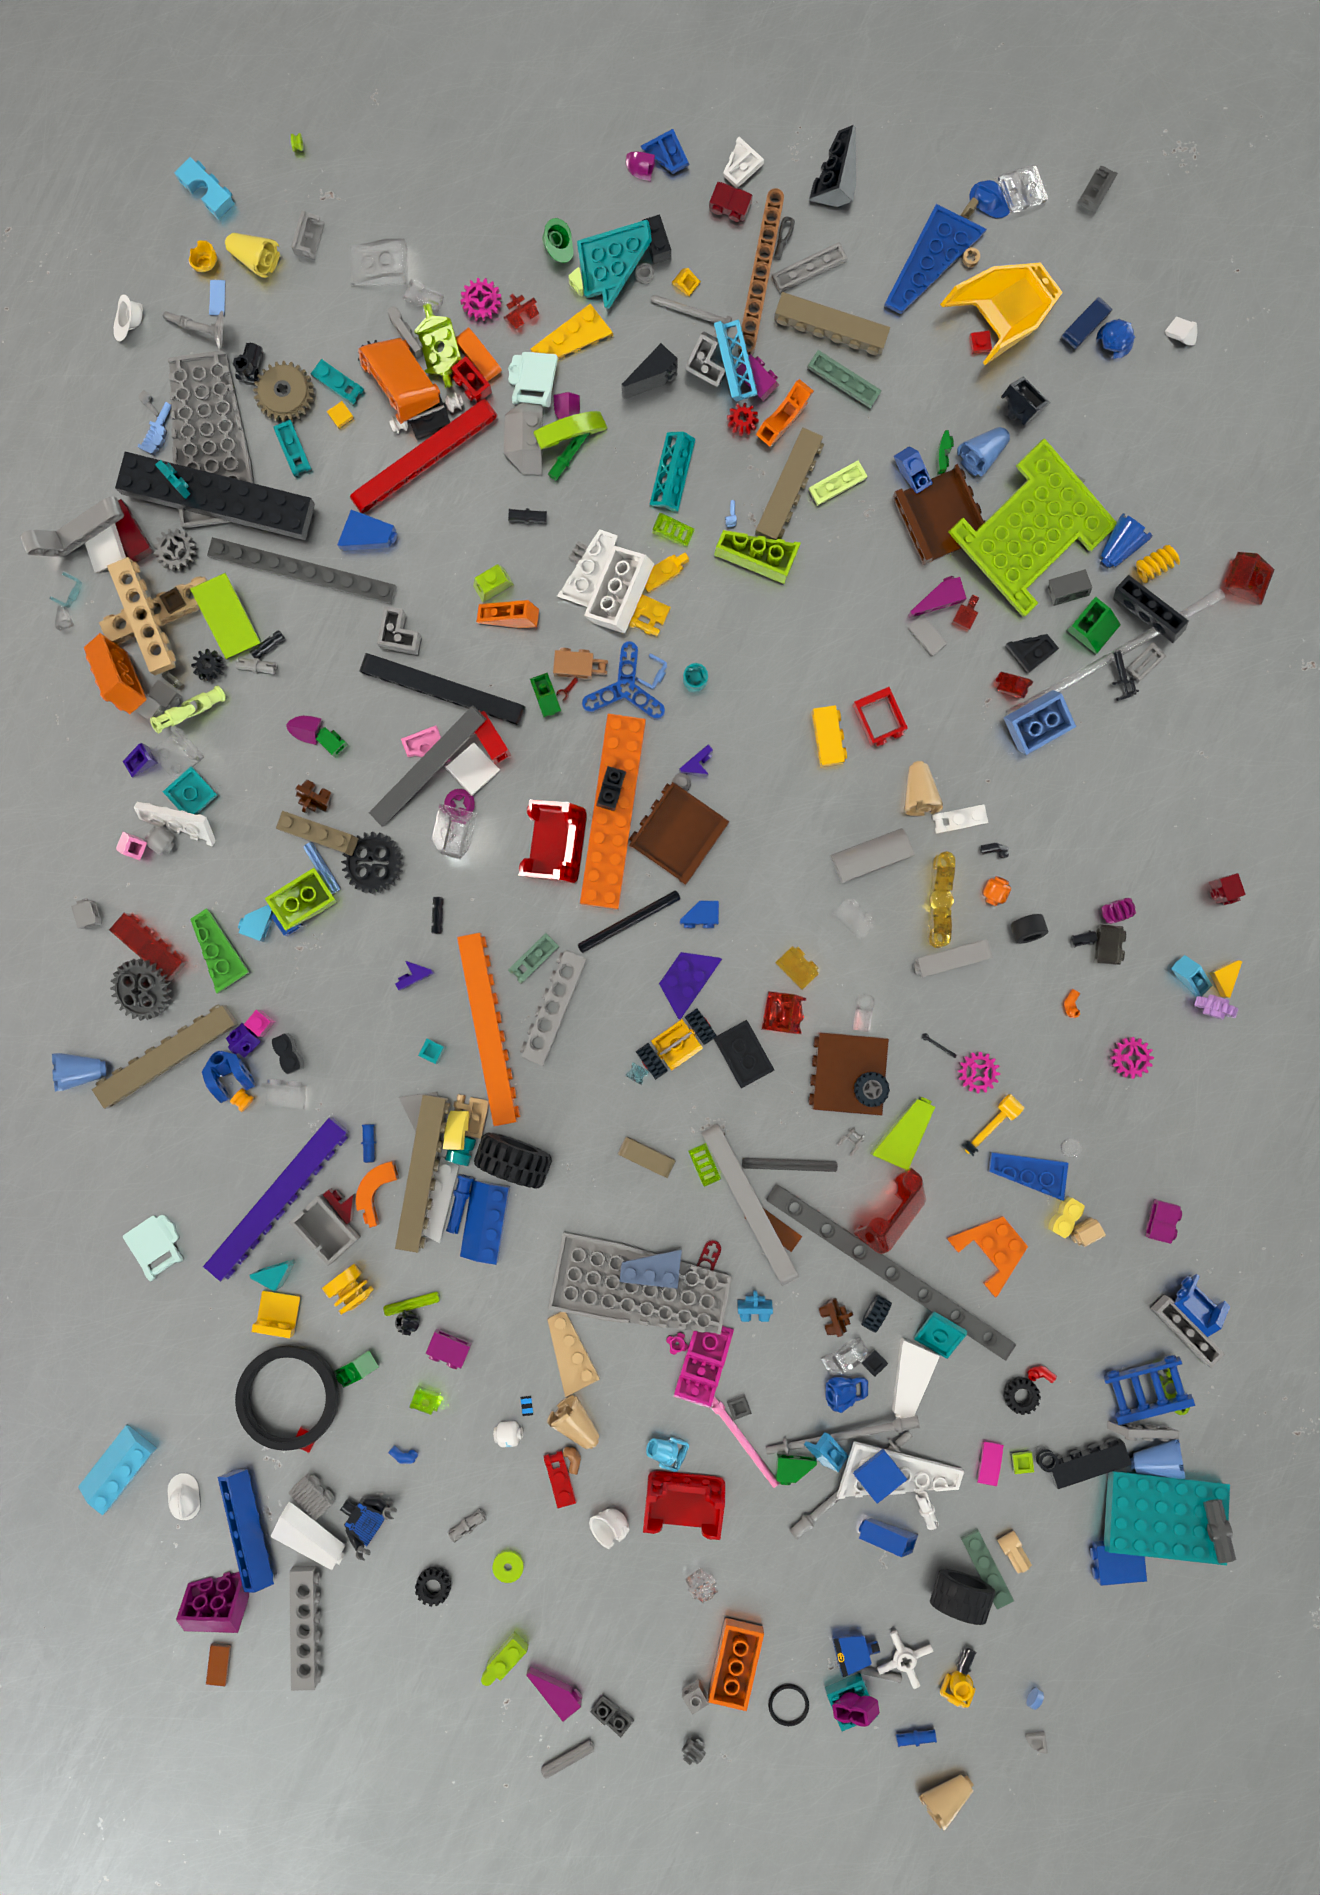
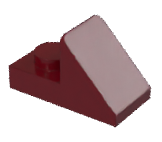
M332 1188L327 1190L323 1196L344 1222L349 1224L353 1221L356 1193L343 1202L341 1200L343 1197L338 1190H333Z

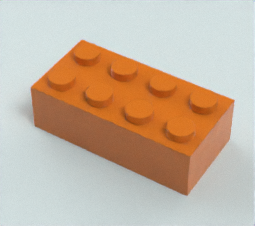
M101 633L83 647L87 655L86 659L91 666L90 670L95 676V683L100 689V696L105 701H110L120 711L124 710L131 714L147 700L126 650Z
M725 1618L708 1691L709 1703L747 1711L764 1637L763 1626Z

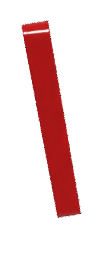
M486 399L481 400L355 490L350 495L351 501L360 513L369 511L492 423L497 418V413Z

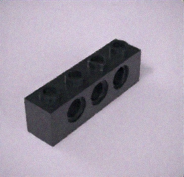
M1129 574L1116 587L1113 598L1170 642L1174 643L1186 630L1189 620Z

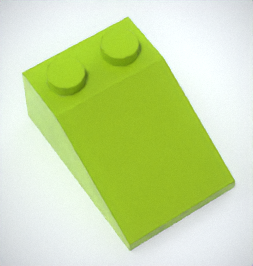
M315 868L310 869L264 898L285 931L337 903Z

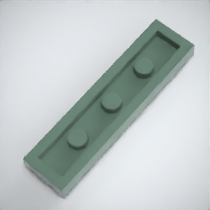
M817 350L807 366L808 369L869 408L873 406L881 394L882 390Z
M977 1529L961 1537L982 1581L995 1589L996 1593L993 1603L998 1610L1014 1602L979 1530Z

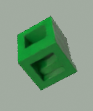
M323 727L317 733L318 737L316 740L333 757H336L348 745L343 739L339 741L341 737L334 730L330 732L326 727Z

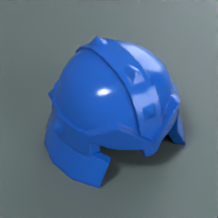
M1121 319L1112 320L1103 325L1096 339H1102L1105 349L1114 351V359L1126 356L1131 351L1134 339L1136 338L1132 323Z

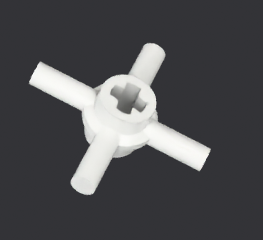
M892 1631L890 1635L897 1651L892 1661L877 1667L878 1672L881 1675L895 1668L906 1672L913 1689L920 1687L914 1671L917 1659L934 1651L931 1644L916 1651L904 1647L898 1631ZM906 1657L908 1661L904 1662L902 1658Z

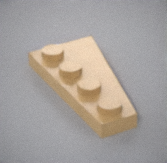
M558 1312L549 1317L547 1320L564 1394L567 1397L600 1380V1377L568 1314Z

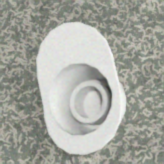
M124 294L119 298L113 327L114 337L117 341L124 340L128 331L138 327L142 320L143 305L130 301L128 296Z
M186 1473L174 1476L168 1484L169 1509L172 1515L179 1520L192 1519L200 1510L198 1483L193 1476Z

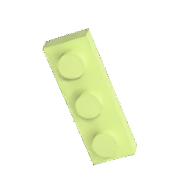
M858 460L814 484L808 490L817 506L864 481L868 476Z

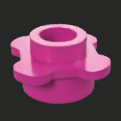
M680 1332L676 1336L667 1337L666 1342L670 1345L671 1354L675 1355L677 1352L688 1349L683 1333Z

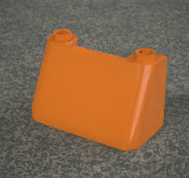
M396 338L367 344L358 348L361 367L365 373L368 372L369 375L372 374L389 398L391 407L397 410L395 417L400 424L440 403V390L435 383L432 384L410 352L409 344L405 339Z

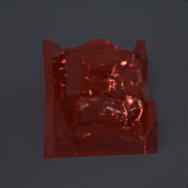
M768 991L762 1029L801 1034L800 1022L804 1019L801 1001H806V998L795 994Z

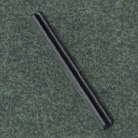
M675 890L578 943L579 950L584 953L681 899L679 893Z

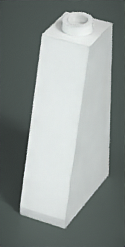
M904 1338L900 1340L892 1410L896 1414L895 1417H900V1419L915 1416L940 1357L936 1352Z
M288 1502L279 1517L271 1537L330 1570H333L335 1564L340 1565L345 1556L342 1553L345 1544L294 1504Z

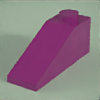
M954 576L944 578L943 582L908 614L909 618L964 603L967 598L961 578H954Z
M533 1667L528 1668L526 1676L562 1722L581 1708L582 1696L577 1689L573 1690L569 1684Z

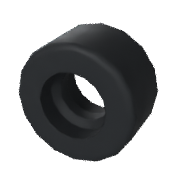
M1042 914L1022 917L1010 925L1014 939L1019 944L1038 940L1049 932Z

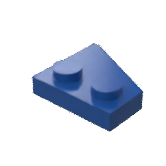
M674 129L641 145L643 152L655 155V161L672 174L690 165Z

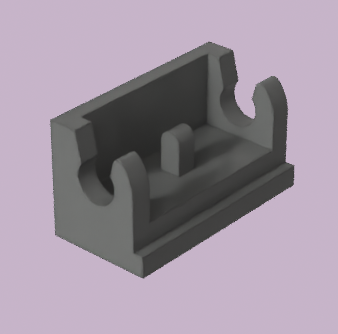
M1100 166L1099 170L1096 169L1077 203L1096 213L1118 173Z
M1084 569L1050 579L1048 591L1052 604L1055 606L1090 596L1093 587L1087 571Z

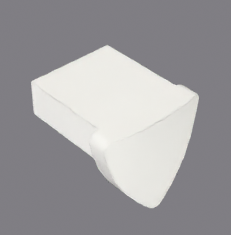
M1176 316L1165 330L1166 336L1187 345H1195L1197 323Z

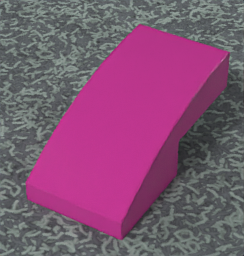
M983 1442L977 1483L997 1486L1004 1445Z

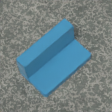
M825 1432L816 1445L807 1441L804 1443L806 1448L823 1466L839 1472L849 1457L832 1436Z

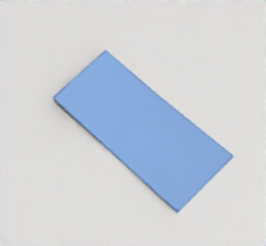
M210 280L209 315H219L225 308V280Z

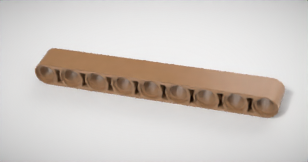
M778 188L771 189L767 194L741 327L745 344L751 346V349L747 350L748 356L750 354L753 356L755 352L783 208L784 194ZM776 198L779 202L774 203L771 199ZM774 217L776 220L769 221L767 218ZM771 235L772 239H765L763 236ZM767 253L769 256L767 258H763L760 256V254ZM758 271H763L765 275L759 276L756 273ZM759 289L762 293L754 294L753 290ZM757 308L758 312L752 313L749 309ZM753 326L755 330L748 331L746 327ZM738 345V353L740 355L742 348Z

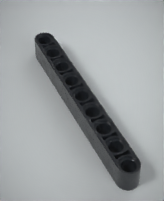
M365 653L359 672L467 709L474 706L480 712L485 711L488 716L515 725H520L526 708L519 703L369 653Z

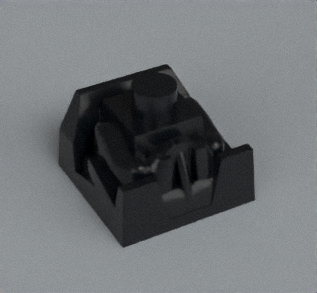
M1024 376L1011 383L1001 396L1002 399L1005 398L1009 403L1007 407L1009 409L1007 412L1008 417L1012 420H1016L1017 417L1020 420L1022 419L1023 425L1032 421L1051 403Z

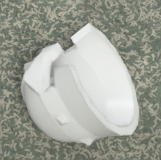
M606 1509L603 1512H599L598 1515L591 1517L589 1521L594 1537L607 1549L614 1545V1539L620 1542L629 1532V1524L626 1517L616 1509Z

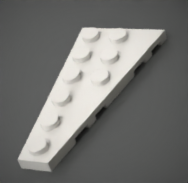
M853 1442L837 1493L838 1499H844L849 1496L857 1498L869 1495L853 1472L883 1448ZM884 1449L908 1479L889 1495L905 1494V1492L914 1491L918 1493L927 1490H959L964 1474L962 1468Z

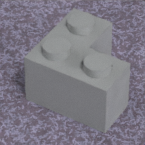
M705 331L702 332L684 367L685 370L716 387L721 384L726 374L724 364L713 359L719 346L718 339Z
M384 606L377 641L378 646L382 649L418 655L421 635L419 632L403 629L406 617L404 610Z
M157 680L149 693L145 694L147 700L135 711L150 721L151 717L156 718L164 714V711L177 707L180 703L181 695L160 680Z

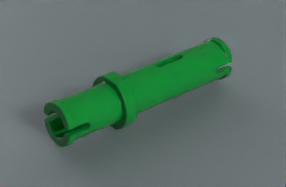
M589 433L572 438L563 453L557 456L556 463L548 473L549 477L555 481L558 480L565 468L570 466L569 462Z

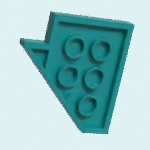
M647 220L577 241L585 297L590 298L602 294L604 307L607 309L611 307L652 241L650 225Z

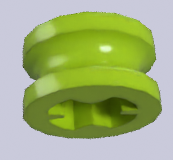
M298 133L297 136L291 134L293 152H296L297 149L303 151L301 133Z

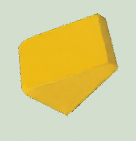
M683 268L672 281V284L687 296H690L701 281L689 268Z

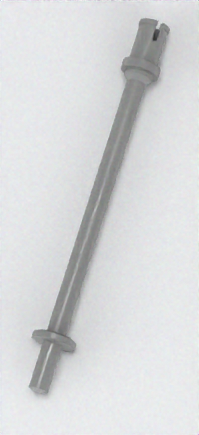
M917 1415L902 1419L897 1417L892 1423L831 1434V1436L837 1442L893 1430L903 1433L904 1430L920 1428ZM821 1437L790 1443L785 1438L783 1440L784 1444L766 1447L767 1455L785 1452L786 1456H790V1450L806 1448L804 1445L806 1441L816 1445Z
M906 1431L895 1442L891 1439L888 1440L890 1446L886 1450L902 1453L899 1448L913 1436L909 1431ZM838 1491L812 1514L803 1515L801 1517L802 1520L789 1529L796 1539H799L808 1529H813L815 1521L840 1500L837 1498Z

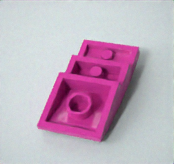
M722 1326L721 1334L693 1331L673 1397L711 1408L734 1329Z

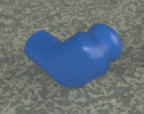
M395 1445L388 1452L400 1464H412L418 1457L415 1450L402 1453Z

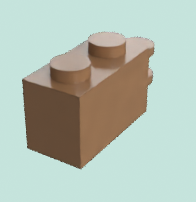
M560 648V650H555L553 674L557 677L592 679V674L607 675L606 665L608 660L594 659L593 653H590L589 650L580 649L579 652H572L569 648ZM593 664H598V670L593 669Z

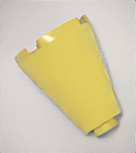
M231 233L225 239L226 250L256 275L266 278L268 277L266 275L268 272L273 273L280 257V252L277 251L279 244L275 240L239 233Z

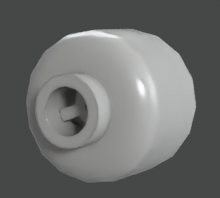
M154 826L145 837L147 839V846L157 854H162L164 851L168 853L175 845L172 843L174 835L163 826H158L157 828Z

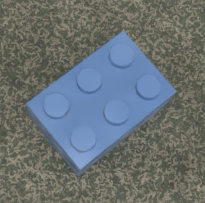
M1055 690L1046 693L1004 717L1018 751L1026 755L1076 727L1062 693Z

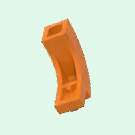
M800 379L797 380L781 405L763 422L755 435L768 446L773 445L797 419L814 391Z
M395 1160L373 1168L364 1176L359 1184L356 1193L357 1211L365 1209L363 1218L365 1224H369V1228L380 1224L374 1204L377 1189L382 1184L399 1179Z

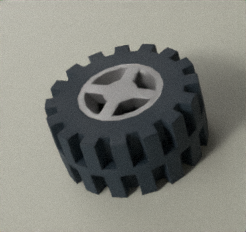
M876 1072L862 1074L854 1084L855 1097L860 1103L868 1107L883 1104L890 1092L887 1079Z
M877 1295L866 1311L861 1325L876 1333L886 1319L892 1302Z

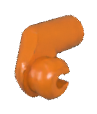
M1074 989L1070 991L1064 1001L1066 1014L1070 1018H1077L1080 1015V1010L1077 1009L1075 1003L1080 993Z

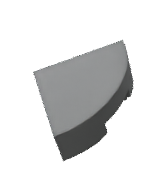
M1044 1731L1025 1734L1027 1742L1033 1749L1040 1753H1048Z

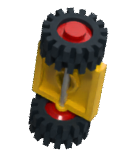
M697 1008L685 1016L692 1029H689L683 1019H681L651 1040L658 1051L657 1054L649 1043L636 1051L642 1060L641 1062L655 1080L668 1071L662 1063V1059H664L672 1071L703 1049L695 1038L696 1034L704 1045L717 1037L709 1022Z

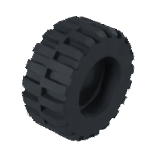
M490 1132L482 1136L474 1157V1164L480 1170L508 1182L534 1189H539L544 1185L552 1163V1157L547 1152L520 1140Z

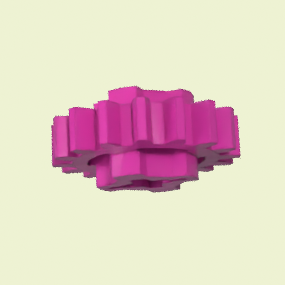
M477 278L476 283L470 280L471 286L464 285L466 292H461L463 299L460 302L461 305H464L462 307L463 311H468L469 318L474 315L475 321L479 317H482V320L485 321L486 316L492 319V313L498 314L496 307H501L500 300H502L501 294H498L500 292L499 288H494L493 281L488 284L487 278L483 282H480V279Z
M1130 1037L1129 1042L1126 1038H1123V1044L1117 1042L1118 1049H1112L1115 1053V1056L1110 1057V1059L1115 1060L1112 1067H1118L1116 1072H1123L1122 1077L1129 1075L1130 1079H1134L1136 1074L1141 1078V1072L1148 1073L1147 1066H1153L1149 1063V1060L1154 1059L1153 1056H1149V1053L1153 1050L1146 1048L1148 1046L1147 1042L1141 1044V1038H1138L1136 1042L1134 1037ZM1126 1047V1051L1121 1054L1122 1050ZM1138 1047L1142 1050L1143 1054L1138 1051ZM1133 1055L1136 1058L1135 1060H1129V1056ZM1121 1061L1127 1065V1069L1124 1068ZM1142 1061H1144L1142 1066L1138 1069V1065Z
M972 1052L970 1053L971 1058L964 1056L966 1062L959 1063L962 1069L957 1070V1072L962 1073V1076L958 1079L965 1081L962 1086L966 1087L968 1085V1091L971 1092L975 1088L976 1093H979L980 1089L986 1093L987 1087L993 1089L992 1083H998L995 1076L1000 1075L999 1072H996L999 1065L993 1064L996 1060L995 1058L989 1060L990 1054L986 1053L983 1057L982 1052H978L977 1056ZM981 1059L985 1062L978 1065L974 1060ZM967 1067L970 1069L968 1076L966 1074ZM976 1068L982 1069V1076H975L977 1073ZM989 1069H991V1076H990V1078L988 1077V1070H989ZM980 1080L983 1085H974L972 1083Z

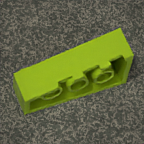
M723 530L714 555L784 584L801 543L785 542L782 539L772 540L766 539L763 536L754 537L744 533Z

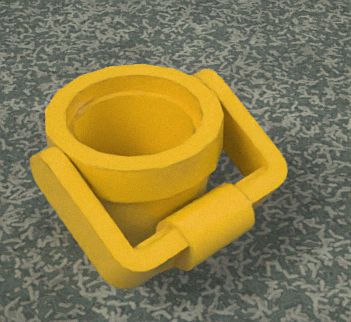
M955 1671L951 1674L947 1673L940 1694L957 1707L967 1708L971 1704L976 1688L973 1687V1681L969 1674L965 1675ZM947 1685L952 1694L945 1692Z

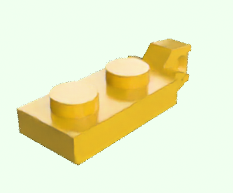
M683 553L678 557L674 554L653 566L644 587L646 591L650 593L679 575L684 569L682 565L689 562L687 554Z

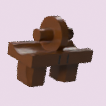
M306 780L302 785H297L295 788L297 791L296 797L299 798L298 804L303 806L302 812L307 813L309 810L316 812L317 808L327 812L331 797L330 791L322 788L319 794L314 793L315 784L309 780Z
M837 1298L831 1299L827 1304L819 1308L822 1318L831 1316L832 1319L831 1323L825 1325L827 1335L843 1336L847 1332L846 1326L851 1324L849 1317L854 1315L853 1311H846L845 1305L839 1307Z

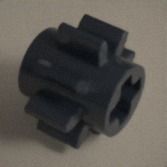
M404 1310L403 1315L399 1314L395 1320V1327L398 1329V1332L408 1336L411 1335V1331L415 1332L419 1327L417 1314Z

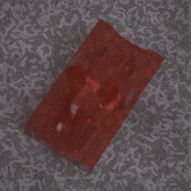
M511 294L509 296L511 302L506 304L509 310L514 306L516 309L503 318L517 329L525 324L519 315L520 313L525 311L530 320L539 314L535 305L537 301L533 297L523 305H520V302L525 300L523 295L516 298L514 294Z
M1000 672L996 678V682L999 684L996 689L999 692L1013 695L1016 698H1025L1028 693V687L1033 684L1031 679L1005 672Z

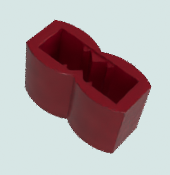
M717 182L709 201V208L716 215L725 214L735 222L744 221L752 203L753 195L728 184Z

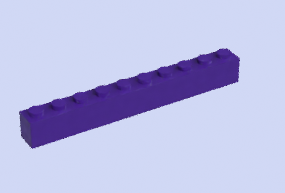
M329 1117L203 1267L220 1282L225 1278L229 1280L236 1272L234 1270L237 1264L241 1265L247 1259L246 1253L250 1249L254 1250L261 1242L259 1238L262 1234L267 1235L273 1228L271 1225L275 1219L279 1220L285 1214L284 1208L288 1204L291 1206L297 1200L298 1196L296 1194L300 1189L304 1191L311 1183L309 1181L313 1174L316 1176L323 1169L322 1163L325 1160L329 1161L336 1153L334 1149L346 1142L348 1139L346 1135L349 1131L333 1117Z

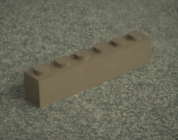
M784 292L781 294L774 320L780 325H791L799 331H809L817 337L830 338L835 343L849 344L853 349L861 348L867 350L872 355H882L890 330L888 326Z
M802 427L756 528V536H763L766 539L772 540L782 539L785 533L783 526L785 522H790L793 515L791 509L793 505L797 506L801 495L798 493L801 488L805 489L809 480L806 477L808 471H813L817 462L814 458L816 454L820 455L824 447L822 443L823 436Z

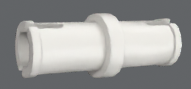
M926 1491L918 1492L916 1500L920 1506L919 1512L924 1517L927 1528L934 1530L937 1528L936 1526H939L935 1516V1508L930 1503Z

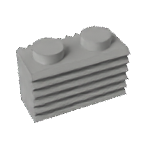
M308 1473L289 1491V1495L316 1521L335 1501L333 1500V1494L328 1489L324 1490L319 1485V1479L315 1475L311 1476Z

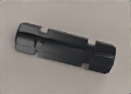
M279 630L273 633V636H269L261 642L258 648L255 647L250 651L253 658H261L263 653L266 654L277 646L276 643L282 642L285 639L284 635Z
M433 897L432 934L442 933V905L444 900L442 897Z

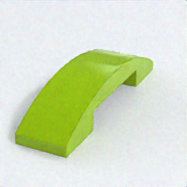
M589 411L557 420L535 430L533 433L542 450L558 445L560 441L586 433L591 435L607 430L608 427L600 411Z

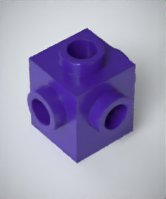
M243 1022L226 1037L229 1043V1050L236 1055L240 1054L244 1058L261 1042L257 1035L248 1029Z

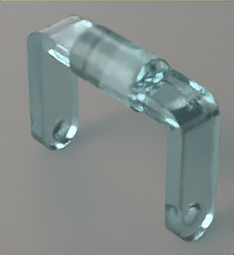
M63 572L62 575L76 582L68 596L67 602L63 603L51 596L49 599L69 608L73 601L76 600L82 582Z

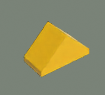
M1232 961L1209 972L1221 997H1231L1242 961Z

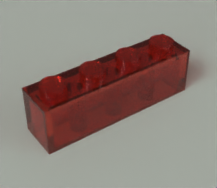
M123 913L109 931L144 961L150 960V965L156 963V970L162 968L160 974L167 975L165 979L172 981L187 964L183 961L184 957L175 950L173 952L169 949V943L164 939H158L154 936L155 931L147 925L144 927L137 915L134 913Z

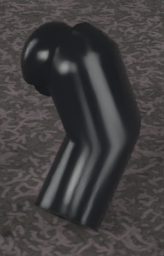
M999 843L981 845L982 854L998 852L999 858H1007L1009 856V849L1005 845Z

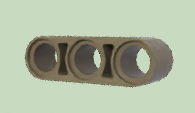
M625 1137L618 1152V1155L668 1178L676 1162L673 1158L629 1137Z

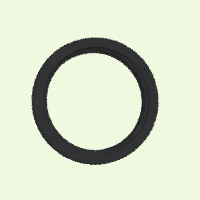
M291 1345L269 1349L252 1360L243 1371L235 1394L237 1416L246 1433L262 1446L281 1451L297 1450L317 1441L332 1424L339 1405L337 1379L328 1363L309 1349ZM280 1358H295L309 1364L319 1374L325 1388L326 1401L321 1418L309 1432L294 1438L277 1437L265 1431L255 1420L250 1408L249 1395L254 1378L265 1365Z

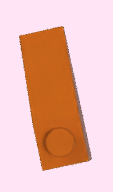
M529 600L479 604L476 622L479 624L515 628L537 627L539 608Z

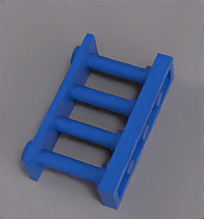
M1170 1355L1165 1357L1163 1361L1121 1372L1118 1370L1107 1372V1375L1104 1376L1105 1383H1112L1120 1408L1119 1412L1115 1413L1118 1425L1195 1406L1192 1394H1187L1184 1391L1177 1369L1178 1365H1182L1180 1356ZM1169 1368L1177 1392L1176 1398L1168 1399L1165 1397L1158 1374L1159 1370ZM1150 1373L1158 1398L1156 1403L1149 1404L1146 1402L1139 1375ZM1131 1378L1139 1403L1137 1408L1130 1409L1127 1407L1120 1380Z

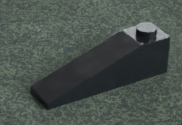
M854 125L838 131L829 149L831 154L827 162H823L821 166L823 171L820 177H816L813 182L809 198L811 201L835 207L853 201L856 188V127Z

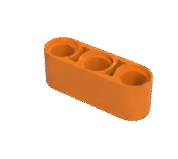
M469 327L456 336L458 348L487 382L502 372L499 364Z

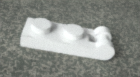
M985 804L932 815L933 821L936 823V834L988 823ZM947 818L949 825L944 826L943 819Z

